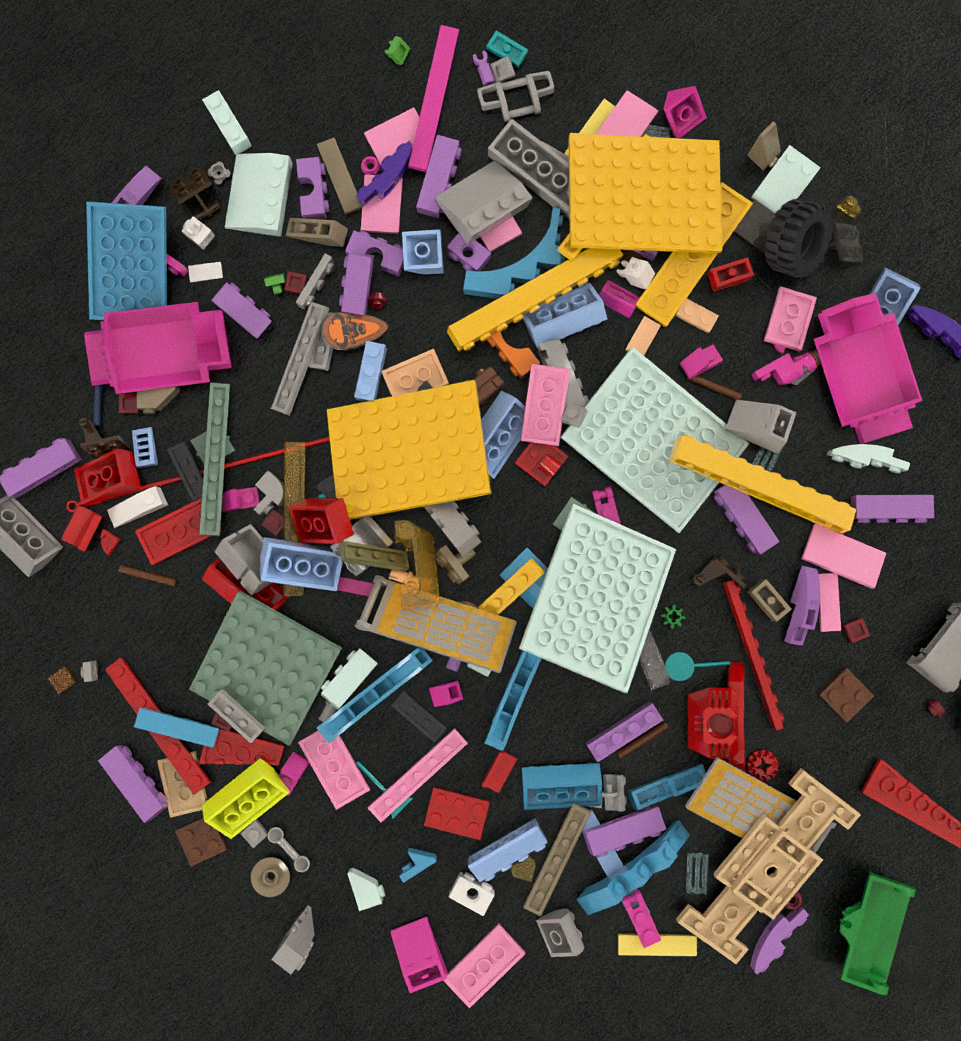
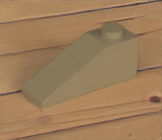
M774 121L759 135L747 155L763 171L768 166L771 168L779 160L777 156L781 151L777 126Z
M290 218L286 236L327 246L344 247L348 228L335 220Z

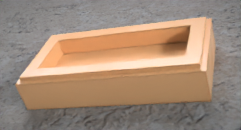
M644 316L625 350L629 351L631 347H634L644 356L661 325Z

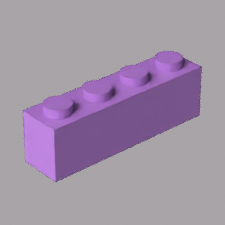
M437 135L416 206L417 213L439 218L440 213H444L434 198L452 186L449 182L456 173L457 166H454L455 161L460 159L462 148H459L458 140Z
M59 438L53 441V445L47 449L42 448L36 451L35 456L22 459L18 466L5 469L0 476V483L8 497L18 498L81 461L82 459L71 440Z
M725 484L714 491L716 494L714 496L715 500L720 506H724L727 518L731 522L734 521L737 526V533L740 537L746 539L748 542L746 545L752 554L761 555L779 543V540L748 494Z
M934 495L851 496V507L856 509L854 519H858V523H870V519H877V523H889V519H896V523H908V519H915V523H926L927 519L934 518Z
M649 701L585 743L596 761L599 762L663 721L653 703Z
M115 746L98 762L144 823L151 821L168 807L167 799L161 792L156 790L154 781L144 774L143 766L132 758L131 750L127 746Z
M652 805L583 830L582 832L589 853L596 857H602L607 855L609 850L614 849L618 851L624 849L628 843L637 844L644 841L643 838L647 836H659L662 834L661 831L666 830L659 807Z

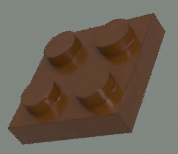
M844 668L818 693L846 723L874 697L848 668Z
M204 817L175 831L190 866L196 865L228 849L221 832L204 822Z

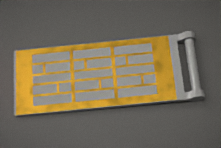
M379 575L374 577V585L360 620H357L355 624L357 629L370 631L497 673L501 672L517 621L409 586L407 587ZM381 586H386V590L384 592L377 613L371 625L367 623V620L369 618V615L371 613V610L373 608V605L375 603Z
M717 757L685 807L743 838L762 814L778 824L796 803V800ZM834 820L810 847L815 853L830 830L834 829L837 825Z

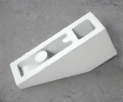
M154 486L130 497L107 511L114 528H117L166 507L168 504L162 489Z

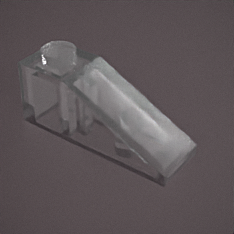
M649 629L639 660L650 688L653 690L670 684L668 671Z

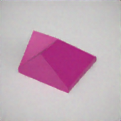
M695 86L668 91L664 111L674 137L680 139L707 117Z

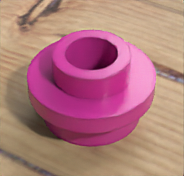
M366 157L361 163V169L366 175H376L380 170V163L375 157ZM372 164L374 168L368 169V165Z

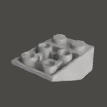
M736 400L725 431L778 454L787 442L796 412L776 404Z

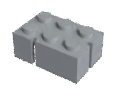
M250 524L237 533L224 538L215 550V553L237 580L242 579L240 583L252 596L273 582L260 580V554L264 539Z

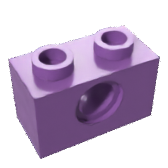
M459 233L447 246L448 256L455 262L460 261L463 264V268L468 271L480 272L491 259L490 251L476 240L467 245ZM470 250L473 252V255L465 257L463 253Z

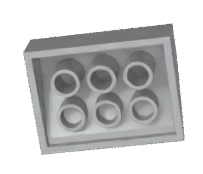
M493 161L437 195L434 199L468 245L527 208L532 200V196L516 177L497 161Z

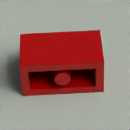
M747 257L712 268L707 275L713 292L747 282L754 276Z

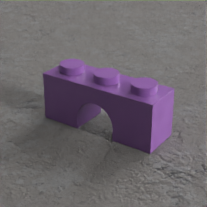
M319 157L296 159L300 184L309 183L314 186V190L310 195L300 196L302 217L304 219H326V212H329L328 200H325L324 195L327 193V184L323 182L322 176L326 175L325 165L321 163Z
M362 230L359 232L353 231L345 250L347 256L351 252L367 255L378 252L383 255L381 269L400 277L404 267L402 246L397 244L392 246L387 244L386 240L379 237L374 239L370 237V234Z

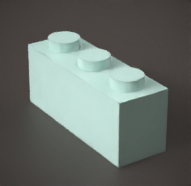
M219 90L203 99L204 104L235 155L252 146Z
M361 649L357 652L353 650L346 658L348 663L344 667L340 665L333 673L336 677L332 681L327 680L321 687L323 690L321 696L338 710L377 665Z

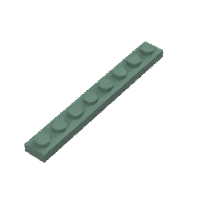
M210 383L200 535L220 536L230 384Z

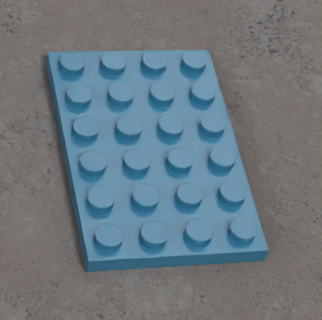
M86 202L89 319L104 320V313L167 306L166 207Z

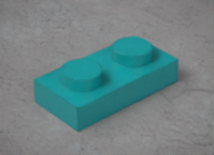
M497 30L486 46L488 51L500 58L510 57L511 64L516 68H519L528 54V49Z

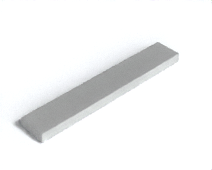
M313 302L310 303L271 409L290 416L322 331L323 322L328 315V307Z

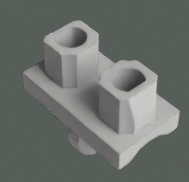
M613 774L603 775L604 791L601 792V797H605V810L625 811V805L627 804V797L624 795L625 777Z

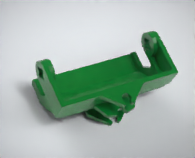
M869 872L861 901L843 910L842 914L845 917L840 918V932L849 943L842 967L841 980L878 994H888L889 986L885 983H887L909 899L915 896L916 888Z

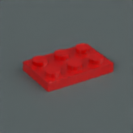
M433 787L424 826L480 840L490 801Z

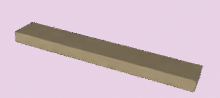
M574 802L572 803L523 905L524 909L539 916L542 915L588 820L591 810Z

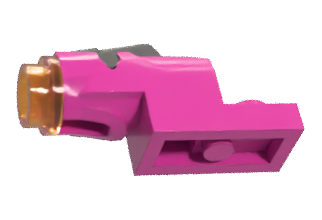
M816 350L808 351L803 355L793 358L787 353L755 371L751 376L754 381L758 379L764 381L773 375L779 385L791 383L796 386L819 367L821 360Z

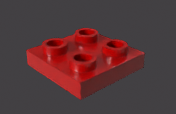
M531 442L515 464L545 487L568 458V455L555 445Z

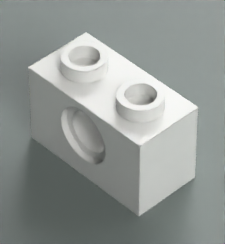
M460 872L449 892V898L484 916L494 897L493 887L486 882L480 883L476 881L475 876L468 872H465V874ZM470 888H475L478 893L475 896H470L467 891Z

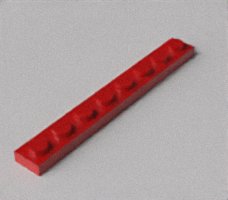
M734 580L725 581L723 585L771 727L776 731L783 729L782 723L784 718L781 711L777 710L776 704H778L775 693L771 692L770 686L772 682L769 675L765 674L763 668L766 666L762 656H759L757 650L759 649V643L756 637L753 638L751 632L753 630L750 619L746 618L745 612H747L744 601L740 600V587Z
M123 658L118 659L105 669L137 715L139 709L143 707L161 712ZM149 731L193 795L211 783L181 739Z

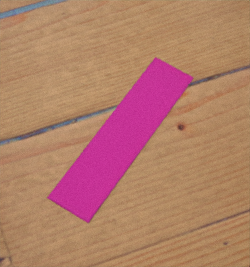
M339 577L337 590L369 596L374 584Z

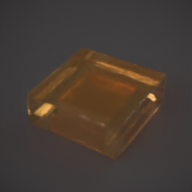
M63 667L48 678L58 694H61L77 683L67 667Z

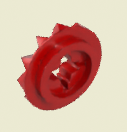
M758 750L749 757L747 768L751 776L760 781H767L774 778L776 772H778L779 763L771 752ZM762 760L766 764H771L765 767V773L761 768H755L761 765Z

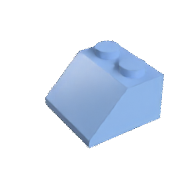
M440 230L402 232L404 271L420 274L444 273Z

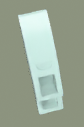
M848 445L830 450L827 455L832 456L834 461L850 462V466L860 469L868 466L871 462L873 466H885L889 468V471L900 474V472L907 471L910 466L909 462L892 457L894 449L877 445Z

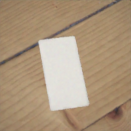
M221 262L188 266L190 282L223 278Z

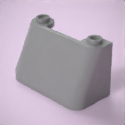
M953 603L948 611L951 615L946 616L947 621L925 649H920L921 653L917 657L912 655L906 662L943 692L955 691L961 680V603Z

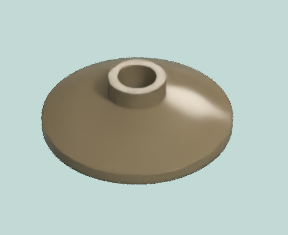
M274 857L260 860L251 872L253 888L265 897L280 895L285 891L290 881L288 867L283 861ZM268 873H274L275 878H269Z

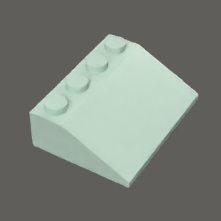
M274 153L236 154L225 229L281 237L293 165L290 156Z

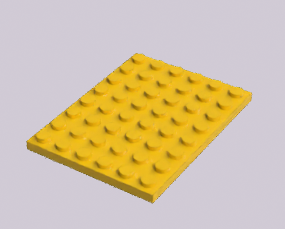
M570 133V248L721 253L722 224L719 141Z
M475 380L327 409L336 498L344 499L350 520L491 494Z

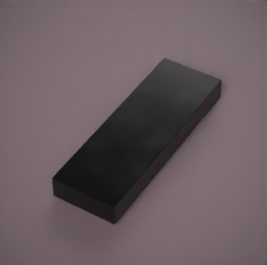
M186 441L167 449L192 501L201 498L204 478Z
M404 690L391 704L394 709L434 743L447 729L442 722Z

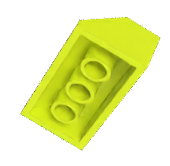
M260 758L202 804L204 822L232 839L289 794V790L274 768Z

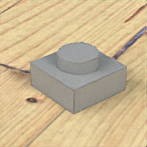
M504 57L490 64L496 82H503L515 76L510 57Z
M569 403L561 421L580 428L588 411L584 407Z
M96 661L83 662L81 676L84 678V682L98 680Z
M257 819L240 833L252 848L268 836V832Z

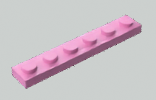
M454 728L372 802L368 809L382 822L467 745V741Z

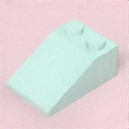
M789 145L751 198L775 215L783 204L800 196L820 167Z

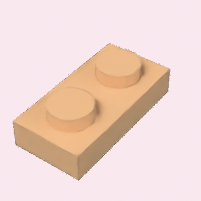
M686 298L675 316L709 334L719 315Z

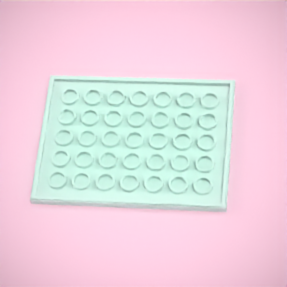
M634 347L630 348L584 408L588 412L581 427L577 428L570 425L560 437L677 533L682 531L719 482L669 461L676 439L682 435H689L698 442L708 443L712 445V448L727 451L736 458L749 445V442L725 431L726 423Z
M572 504L519 649L623 693H628L676 549Z

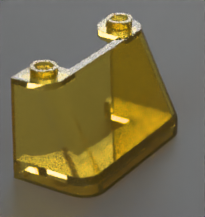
M408 520L395 521V543L403 544L406 551H414L416 577L406 578L401 585L402 608L434 605L439 600L440 593L433 534L429 530Z

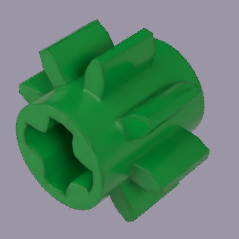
M673 604L671 609L664 607L666 612L660 615L665 619L662 624L670 623L671 629L674 628V624L682 626L680 621L685 619L684 616H681L683 609L675 610L676 606ZM674 611V614L677 615V618L673 619L672 622V619L668 616L669 614H672Z

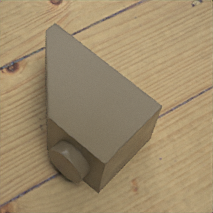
M175 386L137 391V409L143 411L144 414H155V411H161L180 392V388Z

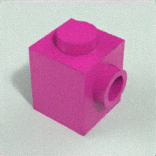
M458 680L429 688L434 707L452 704L463 699Z

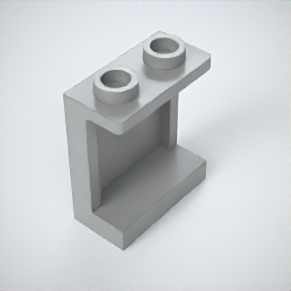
M370 516L360 518L352 526L354 535L343 540L384 548L389 547L393 543ZM339 543L331 545L330 547L334 554L341 559ZM344 562L347 569L355 575L360 574L367 567V565Z

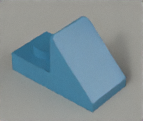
M408 848V854L414 863L409 862L401 868L402 871L399 877L403 883L435 863L437 861L436 854Z

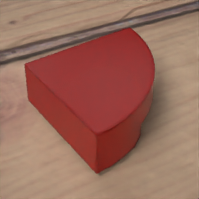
M103 529L100 535L103 551L107 555H111L121 539L106 529Z

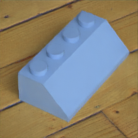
M590 283L575 288L564 296L562 294L558 295L554 302L548 305L546 303L542 304L540 309L532 314L528 312L523 315L527 330L537 348L540 343L563 339L568 335L580 332L585 328L607 320L603 300Z
M503 391L499 393L481 420L488 474L493 479L521 440L526 407L517 398Z
M264 537L260 554V580L337 591L343 562L334 554L331 547Z
M533 819L468 857V867L479 882L483 880L485 882L495 877L496 872L500 870L504 872L511 868V864L515 861L521 862L528 858V854L532 851L538 852L545 848V844L548 843L547 838L536 819Z

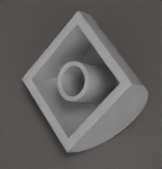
M569 909L555 910L536 920L551 957L577 956L584 950L581 940L582 933L576 928L574 914Z

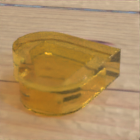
M852 196L844 197L837 206L851 217H857L861 212L858 201Z
M528 857L512 865L511 872L514 877L532 882L535 870L533 858Z

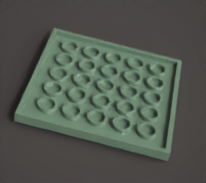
M239 591L189 690L211 701L223 689L265 727L264 732L290 746L342 647Z

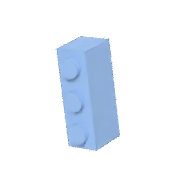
M366 341L354 396L357 401H374L377 398L382 375L381 371L383 370L387 351L384 344Z

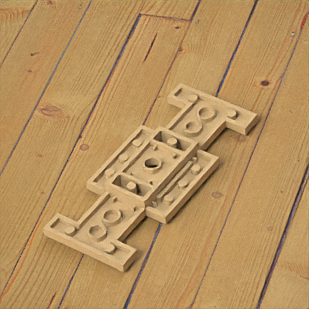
M802 768L799 769L789 782L790 786L802 795L782 820L776 824L766 815L762 814L714 872L715 878L724 883L726 887L705 913L701 914L688 904L676 918L680 925L735 964L749 950L745 944L736 939V936L756 912H763L774 920L823 861L810 847L830 823L835 819L849 830L861 815ZM770 867H775V871L772 874H767V870Z

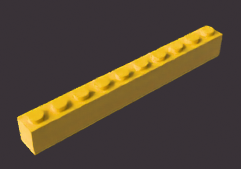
M588 248L579 253L573 262L570 260L563 262L450 325L447 333L458 351L462 349L467 351L478 340H487L494 331L501 332L508 327L507 324L510 322L517 323L524 318L523 315L530 312L532 314L538 311L542 304L546 303L548 305L554 302L558 295L562 294L564 296L570 293L572 287L576 285L580 287L588 282V278L592 276L596 278L603 274L604 269L616 267L620 264L619 261L623 254L620 249Z
M682 435L676 439L669 461L840 534L851 530L856 509L850 507L848 503L838 502L830 495L817 493L815 489L803 487L797 481L787 480L778 473L764 470L762 466L752 465L743 458L733 457L727 451L717 450L708 443L698 442L692 436Z

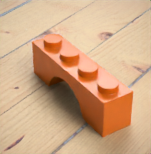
M497 330L491 333V337L487 339L492 347L496 346L500 351L498 355L503 362L507 361L511 367L509 369L515 377L519 376L520 379H523L531 372L532 364L540 365L539 360L529 347L516 349L509 346L503 340L501 332Z

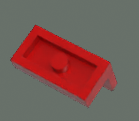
M78 505L61 539L85 552L102 516Z
M499 750L482 781V787H488L499 793L517 758L505 751Z

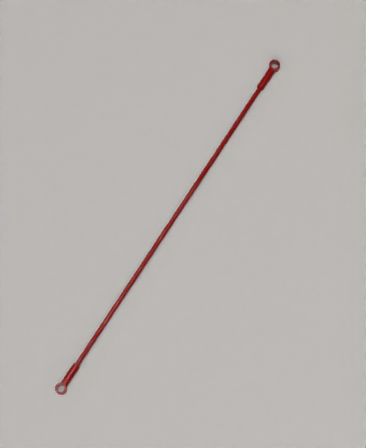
M330 436L227 463L224 469L329 442ZM178 476L147 484L124 495L147 490L154 486L158 487L174 483L182 479ZM105 500L91 503L88 505H82L81 501H69L66 507L68 511L74 512L75 509H71V505L73 503L76 504V507L78 505L82 507H88L100 504Z

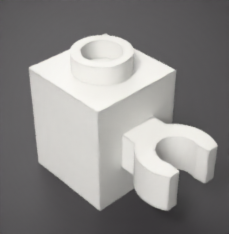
M195 217L187 220L183 225L182 233L203 250L215 236L208 227Z
M633 257L629 263L622 261L621 264L625 269H617L619 276L626 277L632 286L647 289L655 275L650 264L647 261Z

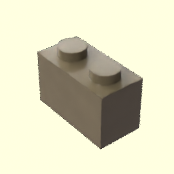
M761 579L747 591L771 621L777 622L791 610L767 579Z

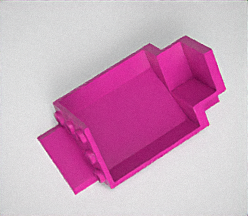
M876 293L853 298L823 310L822 313L818 314L824 335L815 338L814 342L842 427L849 424L851 428L854 427L860 444L913 428L907 410L916 407L915 403L922 401L894 313L882 314Z
M198 302L104 313V321H101L102 330L84 332L92 386L110 383V386L114 387L116 394L210 382V370L232 368L222 310L200 312Z

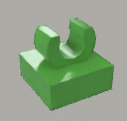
M395 36L393 41L389 42L391 46L389 50H385V53L396 64L402 65L410 48L401 37Z
M282 273L265 277L264 281L266 286L272 285L274 294L283 292L281 283H284L286 278L285 274Z

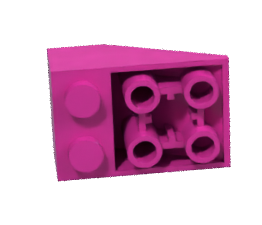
M427 916L390 930L400 967L410 993L447 979L448 971Z

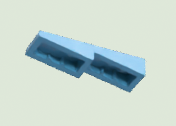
M146 707L139 709L134 725L135 728L212 748L215 747L220 730L217 727L186 718H179Z
M703 764L627 790L632 808L640 810L669 797H676L697 788L706 774Z

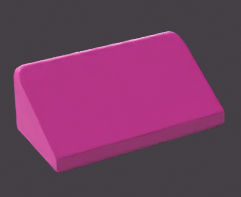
M607 280L599 294L604 305L627 318H630L636 303L640 299V297Z

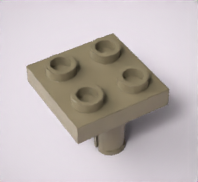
M445 545L436 553V561L442 568L445 566L449 572L447 575L453 583L457 582L459 585L469 577L462 565L475 555V552L472 549L464 556L460 552L454 555Z

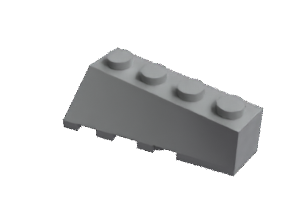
M560 339L540 343L538 354L543 365L570 369L564 412L569 403L585 407L589 400L586 395L583 396L581 389H583L580 379H576L574 375L576 369L572 360L569 361L567 358L568 349L565 343H561Z
M454 501L424 506L462 556L481 543L477 537L480 533L473 524L471 526L467 524L469 519L463 512L458 513L457 509L459 507Z
M307 905L284 936L271 959L289 974H292L295 969L297 971L301 969L314 944L312 942L315 935L312 911L309 905Z

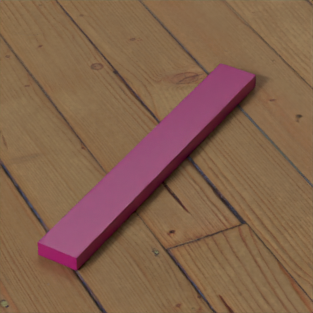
M444 25L440 26L408 165L410 169L427 172L459 29Z

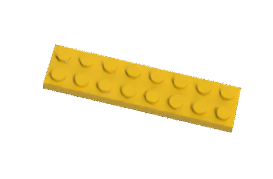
M721 182L723 247L753 203ZM672 252L636 303V307L664 327H667L718 253Z

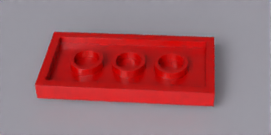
M202 498L135 530L151 565H155L212 537L200 535Z

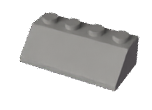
M6 495L0 499V549L30 577L44 568L62 550L63 546L15 498H10Z

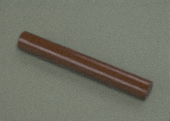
M695 376L689 380L733 399H741V393L700 376Z
M123 565L119 567V572L173 587L177 583V579Z
M663 722L616 753L622 759L669 729V726L666 722Z

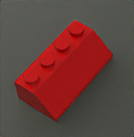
M220 558L208 567L202 578L203 581L230 604H232L239 591L251 596L240 583L242 579L237 580ZM273 582L251 597L278 611L290 595Z

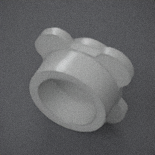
M217 162L208 170V175L215 179L214 182L216 184H221L222 180L230 177V171L225 169L222 162Z

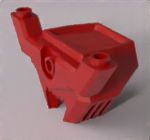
M731 662L728 670V688H707L688 694V748L708 758L728 759L729 764L745 772V668L742 662Z

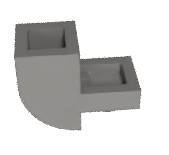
M267 471L255 484L266 494L263 500L254 508L262 516L272 511L274 503L282 506L286 498V490L283 483L274 474Z

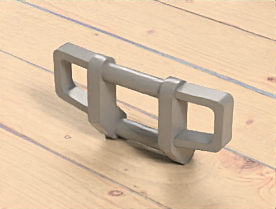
M544 71L528 74L524 78L504 83L496 82L479 88L477 92L482 110L501 107L503 120L507 122L511 118L531 113H541L539 97L554 93V83L550 72ZM548 80L549 87L536 90L534 81ZM527 85L533 105L508 111L503 91ZM496 91L497 101L484 102L482 95Z

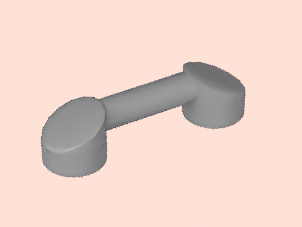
M271 828L268 832L269 841L278 843L293 859L294 867L298 872L307 871L310 866L309 859L306 856H300L283 838V831L280 828Z

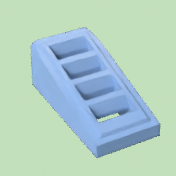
M152 427L132 430L136 467L143 468L158 465ZM148 434V437L139 439L138 435ZM148 441L147 445L140 446L139 442ZM149 448V452L141 453L142 449ZM150 455V459L142 460V457Z

